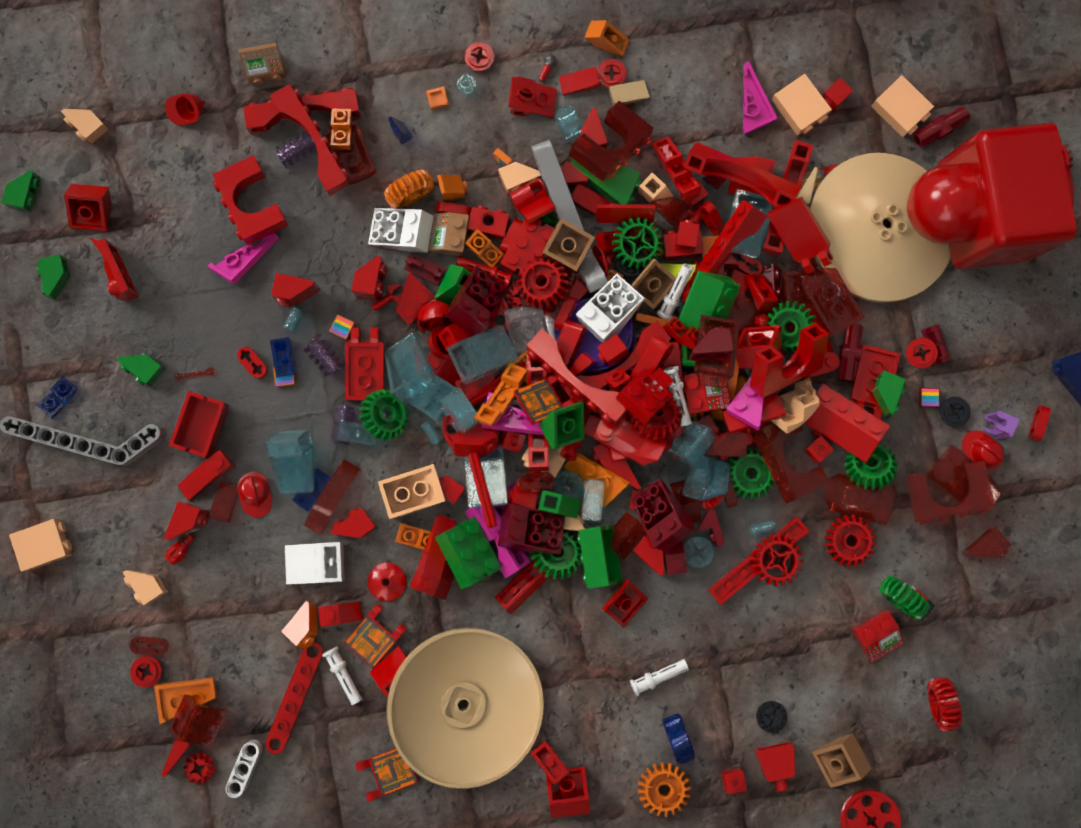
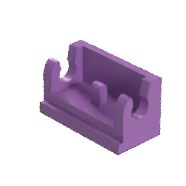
M1001 411L987 414L985 420L993 423L994 428L992 430L987 427L983 429L986 433L996 436L998 440L1010 438L1014 435L1019 419Z

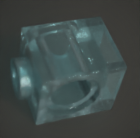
M573 106L569 108L563 107L557 111L555 120L565 139L581 131L583 125Z

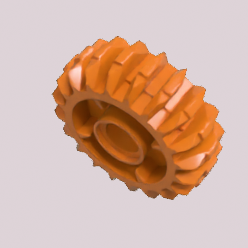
M417 170L405 174V176L395 180L385 189V199L393 209L408 207L432 192L434 188L433 179L425 170Z
M660 762V768H657V765L654 763L653 771L648 767L646 768L648 776L643 773L641 774L645 781H638V785L643 787L637 789L638 793L643 794L639 799L640 801H645L643 804L644 808L650 806V813L657 809V816H660L661 811H663L664 816L668 817V811L671 810L672 815H676L675 808L682 811L683 809L680 804H688L683 798H690V794L685 791L691 790V786L684 785L689 782V779L683 778L685 775L684 771L678 773L679 766L677 765L672 770V763L670 762L667 764V768H665L664 762ZM662 785L669 786V791L666 794L659 792V788Z

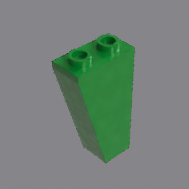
M577 147L571 161L574 167L588 177V183L612 203L632 204L635 197L632 193L634 189L638 190L642 181L639 178L641 172L581 147Z

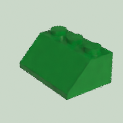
M698 270L678 320L686 328L693 326L702 335H706L714 328H723L740 285L729 276Z

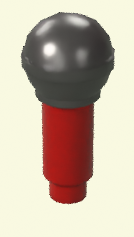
M548 54L545 56L544 67L539 76V81L544 82L550 69L557 63L554 55Z

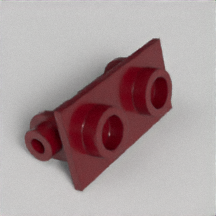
M411 253L407 257L404 270L437 286L446 268L415 253Z
M774 264L763 266L761 273L777 296L778 304H780L783 298V290L780 287V280L782 279L781 269Z
M933 325L921 330L923 338L934 342L938 350L937 359L932 365L935 366L951 361L940 325Z

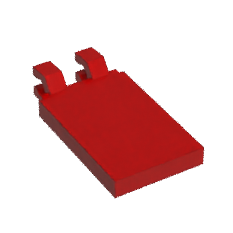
M803 197L768 212L769 220L794 260L798 261V263L802 262V266L807 274L815 271L814 267L817 265L813 257L819 255V260L824 267L832 264L833 256L829 251L831 243Z
M351 327V340L345 343V400H366L365 397L373 391L384 389L383 340H379V328L370 327V340H360V328Z
M863 344L862 356L857 366L856 379L852 386L850 400L862 409L864 407L872 408L871 414L881 420L882 411L872 392L878 375L881 372L886 371L896 375L900 353Z

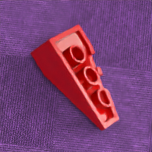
M437 514L411 582V588L446 600L452 584L453 572L435 537L455 527V520Z

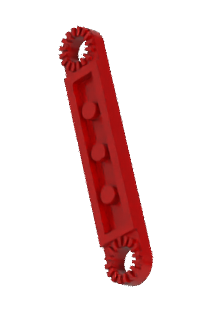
M313 642L309 647L303 649L265 742V747L271 754L281 753L285 749L322 658L323 647L317 642ZM311 646H315L318 649L316 657H311L308 654V649ZM272 739L280 740L281 746L279 749L272 748L270 743Z

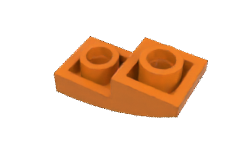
M332 109L331 149L351 150L352 111L351 109Z
M478 229L465 242L467 247L491 268L504 255Z
M400 523L395 542L424 550L431 531Z

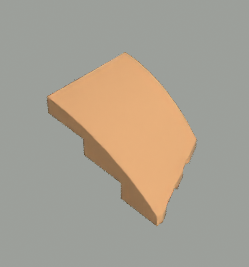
M810 378L795 383V390L779 396L786 416L771 421L785 433H789L810 418L820 405Z

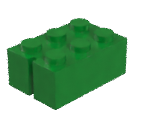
M476 516L435 537L461 589L469 587L502 569Z
M615 525L580 529L578 543L581 545L582 550L581 562L584 565L585 571L583 578L585 584H587V589L623 583Z

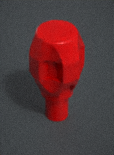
M189 533L184 540L182 539L172 545L166 552L165 559L172 565L178 564L187 555L190 544L195 537Z

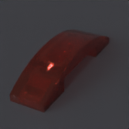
M345 459L341 462L317 499L304 526L319 535L322 534L348 487L353 483L361 470L360 468Z

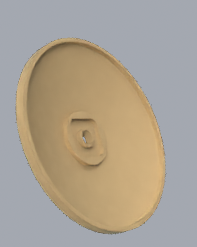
M868 153L850 158L841 163L818 185L811 199L809 209L831 243L829 251L833 256V260H831V265L824 267L819 260V255L814 258L824 274L846 293L871 302H897L924 291L945 270L951 258L949 245L936 244L921 237L912 227L907 215V198L915 181L927 172L923 167L898 155ZM884 219L890 221L891 228L884 227Z
M478 628L448 630L427 639L417 646L396 672L387 701L389 732L403 760L412 770L428 781L451 788H472L489 784L513 770L525 758L533 746L543 717L544 700L542 686L538 673L527 655L505 637ZM461 700H467V707L460 710L458 703Z

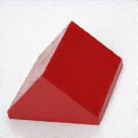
M625 579L601 609L624 628L648 598L628 579Z

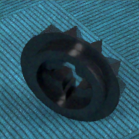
M625 247L624 250L630 256L631 248ZM641 250L636 255V259L645 258ZM624 258L616 259L618 270L621 274L628 277L637 276L644 270L641 264L639 269H635L633 265L631 268H626L628 261L622 265L621 261Z
M949 397L941 404L939 413L941 420L946 425L959 427L969 420L971 411L969 404L963 398ZM951 407H953V409L961 408L959 412H957V417L955 415L949 416L950 412L952 411Z
M767 701L758 708L756 720L764 731L776 733L784 728L787 723L788 714L780 703ZM772 712H775V716H777L779 720H773L770 724V719L764 714L768 715L772 714Z

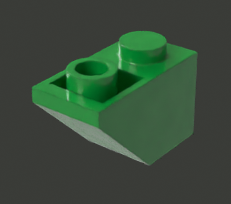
M28 171L6 184L1 203L9 208L30 212L31 207L35 204L34 196L36 189L40 186V176L33 171Z
M60 254L37 260V273L43 283L41 284V291L43 295L52 300L57 298L70 277L67 260Z
M450 264L434 298L450 306L471 272L464 267Z
M147 354L123 356L117 359L121 363L119 367L128 374L132 372L136 376L134 379L142 386L144 384L152 386L166 369Z
M886 371L878 375L872 393L884 417L889 418L898 412L900 407L898 400L900 396H903L906 386L904 385L905 378Z
M543 490L538 510L577 519L581 500Z

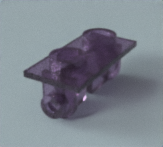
M338 405V408L335 409L334 422H340L339 426L333 425L332 443L349 445L352 437L351 430L355 418V407Z

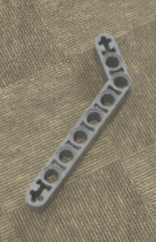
M550 140L531 146L549 198L556 207L554 211L558 221L562 218L584 231ZM590 247L578 268V272L591 293L603 288L608 282Z
M5 417L0 423V428L4 433L121 466L132 464L159 444L165 437V431L162 427L149 424L118 447L15 417ZM11 424H14L20 427L19 429H14L10 426ZM30 427H33L34 432L29 436L28 430ZM153 430L156 431V432H155V435H156L155 437H152V435H153V432H152V431H153ZM51 431L52 438L47 441L46 435ZM70 437L71 442L66 446L64 443L65 439ZM140 440L142 446L139 450H136L135 443ZM85 442L89 443V448L87 451L83 450V445ZM104 447H106L108 452L103 457L101 455V450ZM122 452H125L126 459L121 462L119 456Z

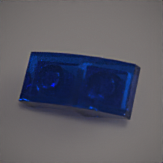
M64 376L49 389L51 392L37 404V407L51 419L64 408L78 390Z

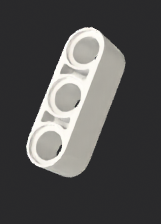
M258 740L249 741L240 751L226 785V793L232 798L242 795L249 785L263 750V746ZM249 745H253L256 748L255 755L249 753ZM241 764L248 766V773L241 771ZM233 783L240 785V792H236L233 789Z

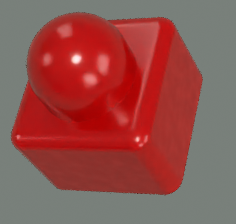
M1051 122L981 130L941 159L935 168L922 174L913 184L907 198V215L914 230L930 242L949 245L951 261L960 270L1027 262L1073 240L1076 235V220L1073 210L1074 187L1070 169L1063 157L1057 126Z

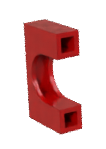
M254 155L212 174L215 179L212 183L216 191L221 192L223 196L220 200L224 208H228L230 211L228 217L233 225L236 224L238 230L235 232L240 241L244 240L249 245L289 226L277 203L257 213H245L238 208V197L241 191L247 186L266 178Z
M817 323L802 329L797 350L785 364H783L784 356L772 345L755 352L750 387L759 396L764 398L823 367L829 333Z

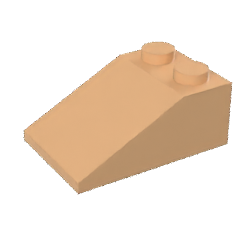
M434 464L378 481L389 519H395L445 502Z

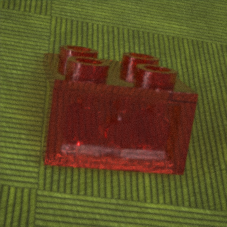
M184 694L168 730L177 741L212 746L227 711L225 709L199 705L191 695Z

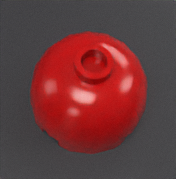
M432 300L422 306L417 318L418 329L422 333H425V330L431 331L432 334L433 329L439 325L447 327L454 324V321L445 316L450 306L439 300Z

